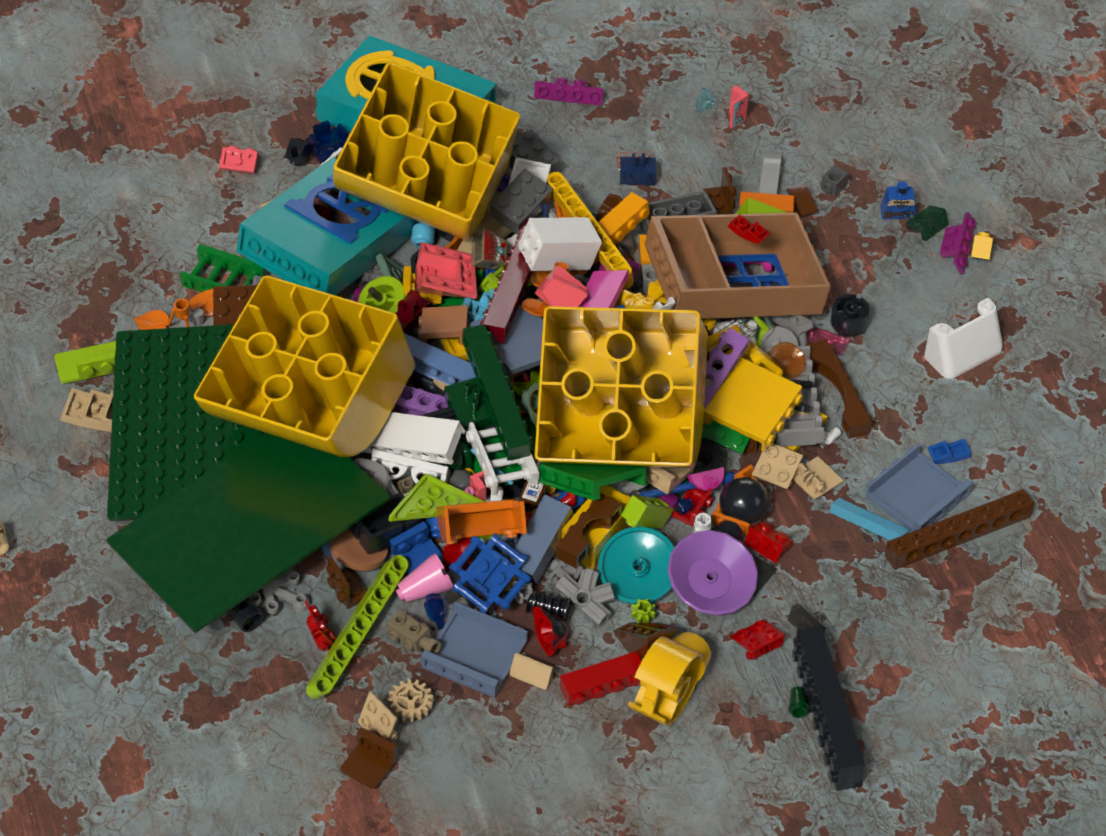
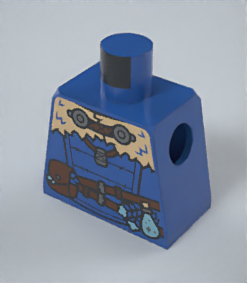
M904 181L898 182L897 186L887 187L880 204L882 219H916L913 187L908 186Z

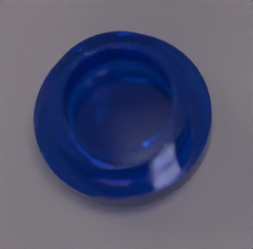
M686 498L679 500L675 504L677 506L674 509L675 512H678L680 515L689 512L693 508L692 500H686Z

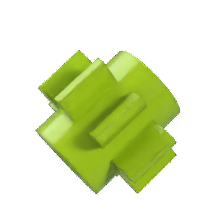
M637 599V604L631 605V611H633L631 618H635L638 624L649 622L650 618H655V604L651 605L648 599Z

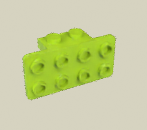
M116 341L55 354L54 358L60 382L65 384L114 373Z

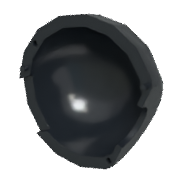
M750 477L737 478L727 483L723 487L719 498V508L722 514L749 524L760 520L767 513L770 505L769 494L763 484Z

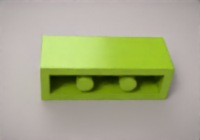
M632 495L621 516L626 519L625 522L634 528L639 526L663 529L674 508L660 498Z

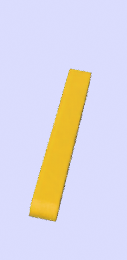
M559 172L550 173L547 176V182L553 188L552 197L568 218H589L602 241L596 257L607 271L628 270L629 277L623 289L630 288L634 283L630 265L564 176Z

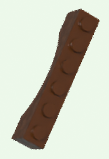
M827 339L806 344V346H810L812 371L827 378L842 397L844 411L841 426L848 439L870 434L871 425L873 424L870 414H867L864 402L859 399L855 386H852L848 373L844 372L841 360L837 359L834 347L830 346Z

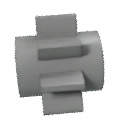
M512 580V585L510 588H508L509 591L512 589V587L515 585L517 581ZM532 583L525 584L521 593L519 592L514 600L516 599L517 603L522 604L523 600L528 601L530 594L534 592L531 587Z

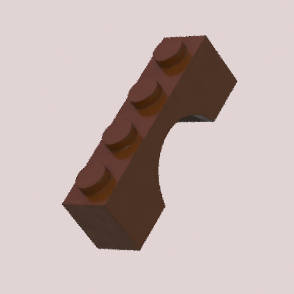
M603 493L600 494V499L592 500L587 511H583L580 514L576 524L571 525L564 538H560L555 546L556 558L577 569L588 556V543L584 536L597 528L611 529L621 517L622 504Z

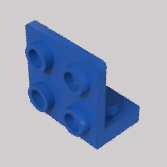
M424 521L389 540L392 554L394 556L402 555L407 559L408 568L405 572L407 576L433 554H437L441 563L444 564V557L430 539L428 526Z

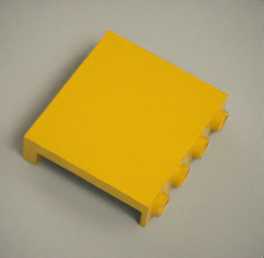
M741 358L704 409L703 423L710 425L714 420L762 443L761 451L764 452L767 446L773 444L776 433L782 431L785 420L791 418L794 407L796 405L799 406L802 402V386Z

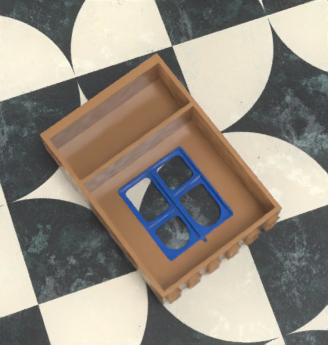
M797 212L740 214L752 225L758 222L771 233L760 244L740 237L727 227L739 214L651 216L644 245L666 302L669 297H673L676 302L672 310H695L699 312L702 319L822 314L823 308L826 306L827 295L831 291V284L825 276V270L820 265L819 257L816 256L814 246L811 244L808 233L805 231L803 222L800 220ZM743 262H769L776 268V273L748 275ZM721 263H735L740 275L725 276ZM750 282L754 287L730 288L729 283ZM761 282H776L782 286H761Z

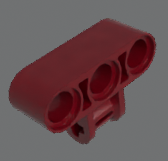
M410 290L407 293V297L398 302V311L395 313L403 333L407 335L419 325V316H422V309L432 307V302L422 298L414 290Z

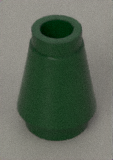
M793 687L790 691L788 711L793 717L802 718L807 715L809 706L803 689L801 687Z

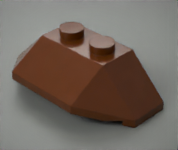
M629 622L613 630V632L628 653L637 651L639 657L644 658L658 638L665 636L672 639L677 628L676 626L662 623L644 622L636 624V622Z

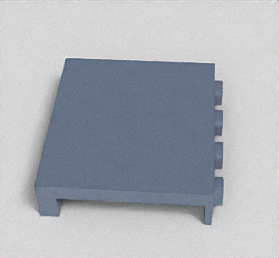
M521 305L517 310L505 342L492 341L493 346H496L498 350V360H501L503 363L504 375L508 376L510 383L513 374L538 366L541 363L543 319L540 316L532 315L523 310ZM484 318L471 322L470 327L480 325L481 320H484Z
M920 443L914 448H909L904 456L897 458L888 469H883L877 478L871 479L866 485L865 497L905 528L909 529L910 532L937 523L970 495L972 482L968 479L960 483L920 453Z
M454 602L453 613L436 638V640L441 642V649L437 655L424 650L421 655V668L495 698L510 674L515 653L522 654L528 643V631L522 627L506 623L502 619L489 616L487 613L484 614L481 611L474 610L465 604Z

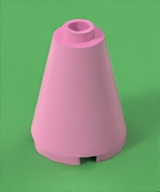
M433 554L398 583L396 592L401 601L405 599L406 602L450 591L453 588V584L437 554Z

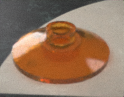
M782 342L775 345L769 352V356L783 370L782 377L793 379L803 371L805 357L801 349L795 344ZM782 360H786L787 365H784Z

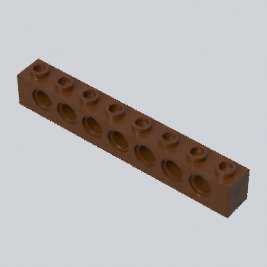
M1022 489L887 541L885 557L893 569L897 570L1031 517L1034 502L1026 491Z

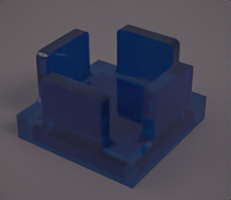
M328 120L313 126V134H310L306 141L314 144L312 153L320 165L331 157L333 152H336L340 147L343 148L348 139V132L341 123L337 124L336 128L330 129V122Z

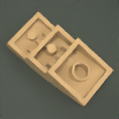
M71 388L60 421L111 432L113 391L109 395L93 389L88 393Z

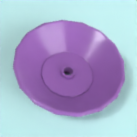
M713 530L693 532L677 543L669 557L667 572L673 590L685 604L698 612L716 616L734 613L748 604L756 591L758 572L754 558L743 543L727 533Z

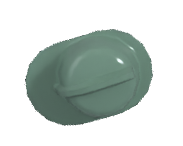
M535 383L529 390L523 391L520 402L522 410L531 417L535 426H537L539 383Z

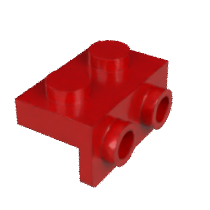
M709 488L706 493L699 489L688 490L674 510L672 517L693 527L695 517L699 513H705L706 507L710 508L714 500L712 497L713 489Z
M759 522L750 527L744 544L776 563L781 553L790 549L794 541L789 539L785 533L774 530L770 524Z

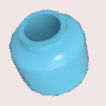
M421 222L413 226L411 242L416 248H420L421 242L434 244V227Z

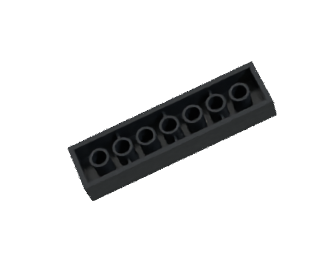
M822 626L797 629L796 638L793 639L792 659L794 662H797V675L803 681L802 689L804 695H807L808 711L813 714V727L819 733L818 744L824 750V763L830 769L829 780L831 783H834L836 791L861 787L865 762Z

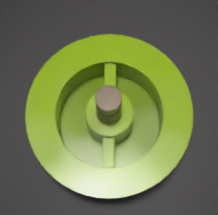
M391 276L376 278L364 287L358 302L396 313L398 311V302L401 299H405L403 285L399 280Z

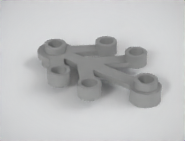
M292 571L288 573L287 577L273 580L261 588L263 589L267 603L266 609L269 614H276L279 611L278 602L274 600L273 594L292 602L293 608L297 612H304L308 609L305 600L309 602V599L306 595L301 593L295 595L279 588L286 585H297L300 582L298 572ZM255 592L249 597L255 606L261 604V595Z

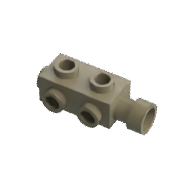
M399 611L386 623L389 637L395 642L400 640L407 650L412 651L414 649L419 652L423 648L436 655L439 653L441 642L432 638L430 628L425 623L421 624L416 621L412 615H406Z

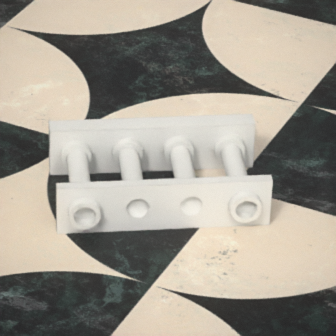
M469 423L466 438L468 443L471 442L484 473L485 484L487 488L490 487L492 495L496 494L498 483L524 478L530 486L538 485L539 471L531 452L528 457L509 461L505 457L489 461L486 453L500 451L503 448L501 443L483 446L480 438L497 435L495 428L477 431L474 423ZM516 463L522 467L521 471L497 476L493 470L496 467Z

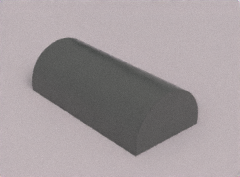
M706 191L649 202L650 214L639 224L643 234L647 235L651 216L717 215V211Z

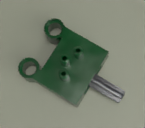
M476 377L444 386V398L448 407L425 414V417L453 418L460 421V424L465 429V433L461 434V437L466 436L470 422L474 423L477 431L494 427Z

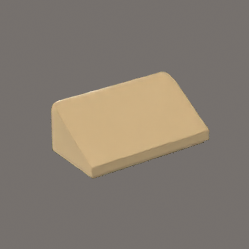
M515 653L510 676L546 690L553 680V667Z

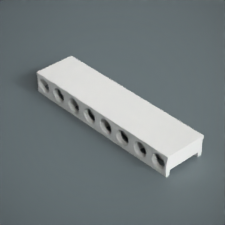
M391 412L378 436L362 452L372 454L374 448L371 446L377 448L375 450L417 460L453 464L452 457L461 434L465 433V429L460 424V421Z

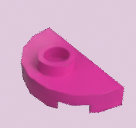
M724 467L687 476L690 483L699 490L715 489L723 480Z

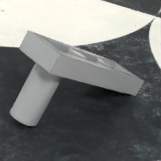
M801 315L768 316L769 320L791 329L797 336L798 346H806L808 344L806 331L813 328L811 320Z

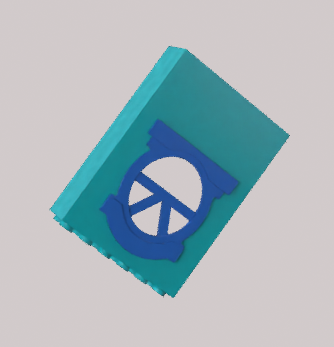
M332 157L241 222L236 252L285 281L336 296L378 263L376 260L378 254L381 253L387 256L411 237L412 228L417 224V221L338 190L333 183V167L337 159ZM328 189L334 190L339 193L338 200L324 192ZM319 198L358 220V222L339 224L322 218L314 209V199ZM348 198L354 203L345 204V199ZM364 207L371 212L368 216H365L352 208Z

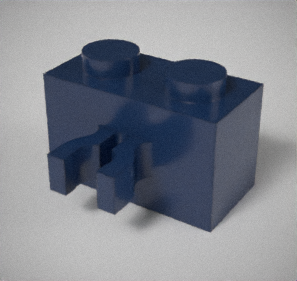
M632 153V157H620V185H655L656 158L645 157V153H642V157H635V153Z

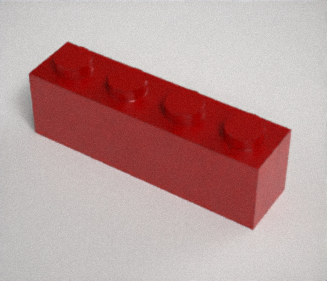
M637 651L560 675V689L568 706L580 705L594 698H601L612 692H620L631 686L640 685V680L635 678V674L642 661Z

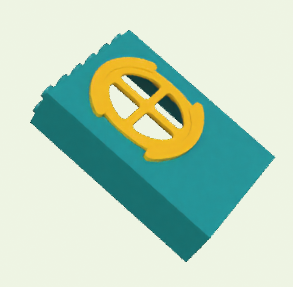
M369 35L352 52V55L343 62V65L334 72L333 76L326 80L325 84L321 89L317 90L315 95L317 99V120L351 133L371 94L361 84V75L376 80L381 75L368 69L372 65L384 69L387 63H393L495 104L497 83Z

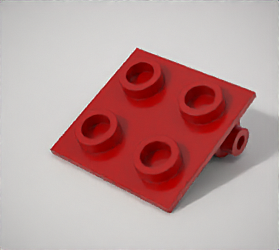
M305 600L311 614L307 617L306 624L311 635H313L317 648L321 651H326L330 645H333L334 640L337 639L331 628H328L329 620L324 613L321 614L316 605L312 606Z
M764 619L756 621L753 625L740 629L730 635L731 639L748 651L745 653L748 660H755L765 655L766 651L769 653L771 650L781 647L782 643H784L783 638L786 637L784 633Z

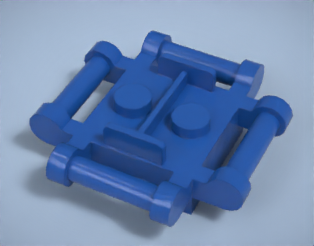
M497 533L492 536L487 545L476 536H473L470 539L471 543L455 563L452 562L449 566V569L460 577L452 590L462 594L478 606L484 614L494 603L507 611L510 608V603L523 586L531 581L530 576L519 570L528 559V556L524 553L520 554L500 539L501 536ZM496 545L517 562L515 565H512L509 560L497 551L492 550V548ZM478 548L481 550L480 554L465 572L461 567L475 549ZM516 576L519 580L505 598L501 599L500 595ZM466 583L468 586H470L472 589H474L476 592H478L480 595L486 598L487 601L484 602L482 599H480L478 596H476L463 585Z

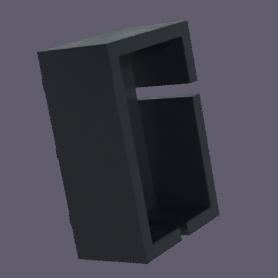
M402 492L390 496L389 501L348 528L357 540L360 539L359 543L368 555L390 547L389 540L422 522V518L401 521L388 520L392 511L404 499L405 496Z

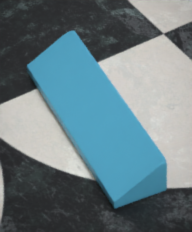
M841 498L835 500L831 505L830 513L889 540L908 534L910 531Z

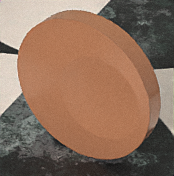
M349 529L330 541V551L333 557L342 565L354 570L369 571L376 569L384 563L388 553L387 547L368 555L359 543L360 539L357 540Z

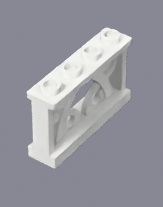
M373 449L371 460L382 464L389 473H394V467L400 469L398 474H389L390 481L385 491L387 493L390 492L392 496L399 492L395 489L391 480L401 478L407 470L411 471L415 483L419 481L417 475L420 473H427L435 478H441L440 480L446 483L451 474L446 466Z

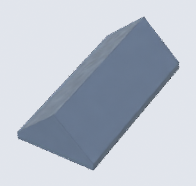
M547 495L543 496L526 526L527 534L521 535L514 548L520 554L524 553L528 556V559L519 570L530 576L531 582L536 585L556 551L555 546L562 536V528L574 515L570 506ZM511 556L508 558L510 563L515 565L517 561Z

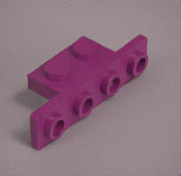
M557 77L553 82L536 81L534 98L601 106L604 89L589 87L588 83L583 79L569 81L568 78Z
M969 212L964 214L962 225L945 228L940 249L942 258L955 256L954 265L959 274H964L965 267L967 266L974 228H976L975 219L971 217Z

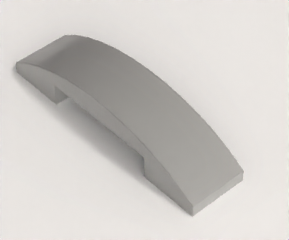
M764 151L759 193L777 194L782 153Z

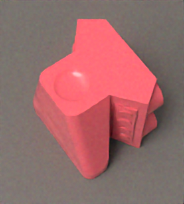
M558 265L539 285L535 294L550 306L578 307L587 297L588 293L586 290L588 288L570 275L566 269Z

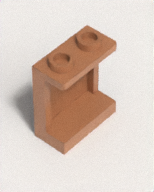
M468 305L423 308L422 316H419V326L421 328L418 329V339L427 343V339L460 337V344L463 345L462 330L463 328H468L470 323Z

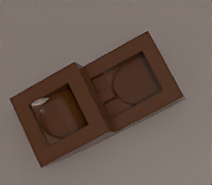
M804 184L787 188L788 195L794 196V205L800 218L817 214L818 210L813 198Z

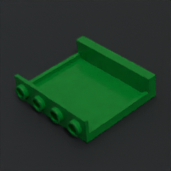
M570 463L539 464V483L594 501L600 499L601 486L622 480L643 486L646 485V466Z

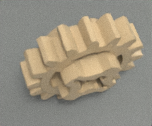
M408 679L406 684L400 681L399 687L394 685L393 691H389L388 706H390V711L395 712L397 718L402 716V721L410 718V721L413 722L415 717L422 720L421 715L428 716V710H432L433 695H431L430 688L426 689V683L419 685V680L411 683V680Z

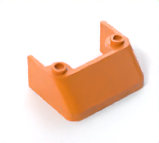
M507 499L436 507L441 539L446 541V544L458 543V539L465 537L494 535L495 533L505 534L506 538L518 537L517 533L527 534L524 501Z

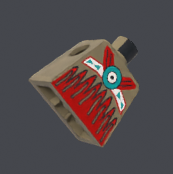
M486 228L473 234L472 266L496 270L506 265L508 256H511L510 253H507L506 240Z

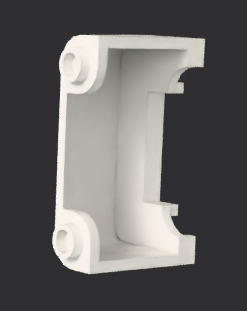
M989 298L978 303L977 311L981 316L954 330L945 323L936 324L929 329L924 358L944 378H955L1001 353L1003 343L996 305Z

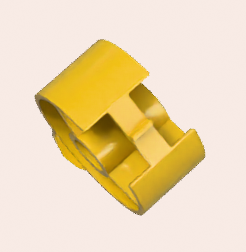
M691 632L681 633L672 640L665 636L658 638L646 653L635 674V678L640 680L641 687L634 703L629 702L628 707L665 726L672 725L682 713L694 691L697 681L702 678L711 660V650L707 642L699 635Z

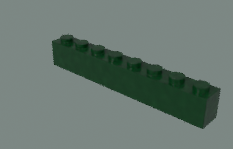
M485 324L463 328L462 343L507 461L530 456L533 440L531 436L527 435L526 422L521 419V409L519 405L516 406L514 391H510L509 378L507 375H504L502 361L498 360V350L492 344L491 332L487 331Z

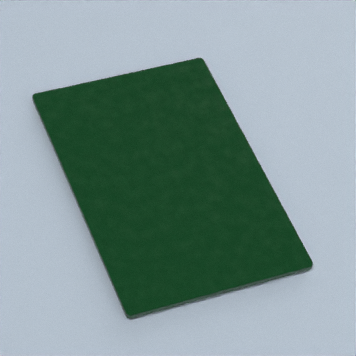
M235 324L128 330L116 333L107 518L109 521L137 519L265 434L264 432L208 414L198 405L194 398V393Z
M265 433L108 537L107 543L193 632H199L390 500V496L348 457H339Z

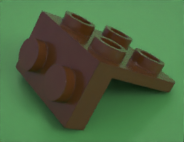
M361 727L357 732L358 744L342 764L341 772L367 787L375 789L398 760L397 745L390 739H384L374 731Z

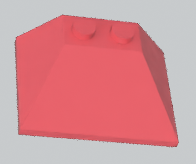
M421 242L415 269L416 291L424 294L476 299L475 266H472V254Z

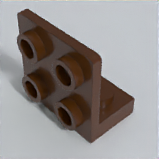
M723 167L721 187L703 190L706 191L717 211V215L732 214L733 209H735L734 196L737 195L736 186L732 185V174L728 173L727 167Z
M332 556L327 557L328 565L326 570L329 575L327 582L331 589H335L338 601L344 603L347 609L358 605L366 590L351 568L340 571Z

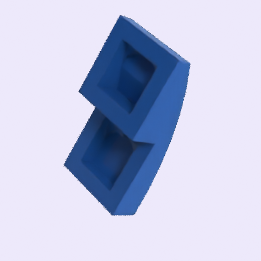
M964 438L950 444L942 441L927 447L935 464L952 463L972 457Z

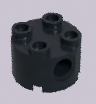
M844 294L839 296L835 303H833L830 321L833 329L838 332V336L845 338L865 333L870 308L864 298L861 297L859 299L856 298L857 295Z

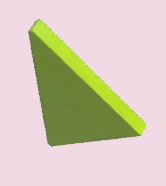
M425 473L392 511L388 520L401 521L437 517L436 507L485 501Z

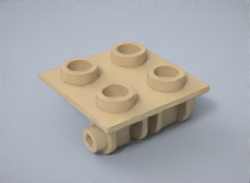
M776 444L767 446L765 451H762L752 476L788 489L793 484V476L803 455Z
M818 456L806 464L800 463L793 476V480L813 500L844 482Z
M370 691L358 723L363 728L374 731L378 736L394 742L398 738L396 730L393 729L397 717Z

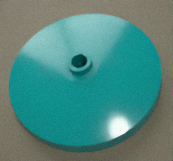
M631 527L616 533L606 542L599 556L598 569L602 584L610 582L614 598L628 605H636L637 599H648L650 604L661 600L672 589L667 571L669 557L674 549L673 544L662 533L647 527Z

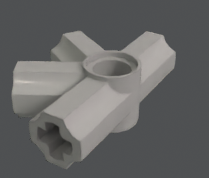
M582 569L578 583L568 574L562 576L555 586L556 589L568 597L579 611L584 612L598 626L604 625L609 620L611 612L602 604L615 600L610 582L597 586L599 572L591 569ZM582 597L588 598L585 603H579V600Z

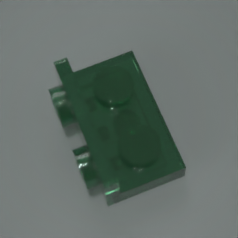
M931 205L906 222L907 229L920 232L923 241H927L949 225L946 210Z

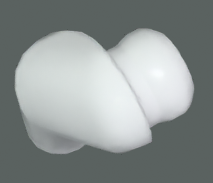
M835 427L830 432L824 431V440L821 444H831L841 435L840 429Z

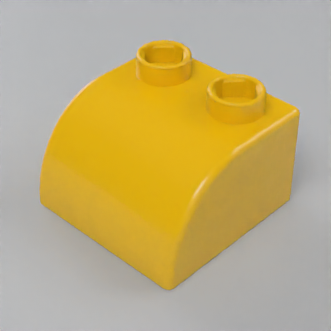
M387 63L334 164V186L340 191L461 239L468 240L480 226L509 165L520 114L399 65Z
M264 276L194 393V398L198 405L212 416L339 457H352L364 451L382 430L415 369V361L395 313L271 276Z
M546 307L543 316L535 458L543 463L693 467L698 458L702 438L708 333L699 312L695 310Z

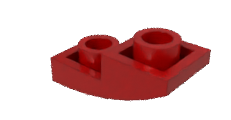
M740 214L727 226L740 237L757 244L763 242L771 234L758 222L752 225Z

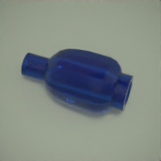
M436 593L428 594L424 602L425 611L429 619L436 623L437 629L441 630L445 626L443 621L446 617L445 605Z

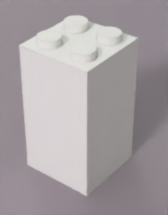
M588 217L529 218L521 240H519L518 247L531 271H552L556 262L568 264L569 270H590L602 241Z

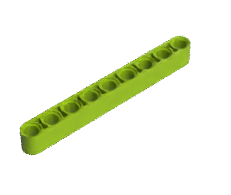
M394 556L385 562L307 684L306 692L310 698L319 699L328 694L334 687L406 572L408 561L404 556Z

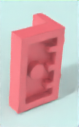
M235 146L223 147L219 168L220 170L255 174L257 161L260 160V156L256 150L251 148L240 150Z

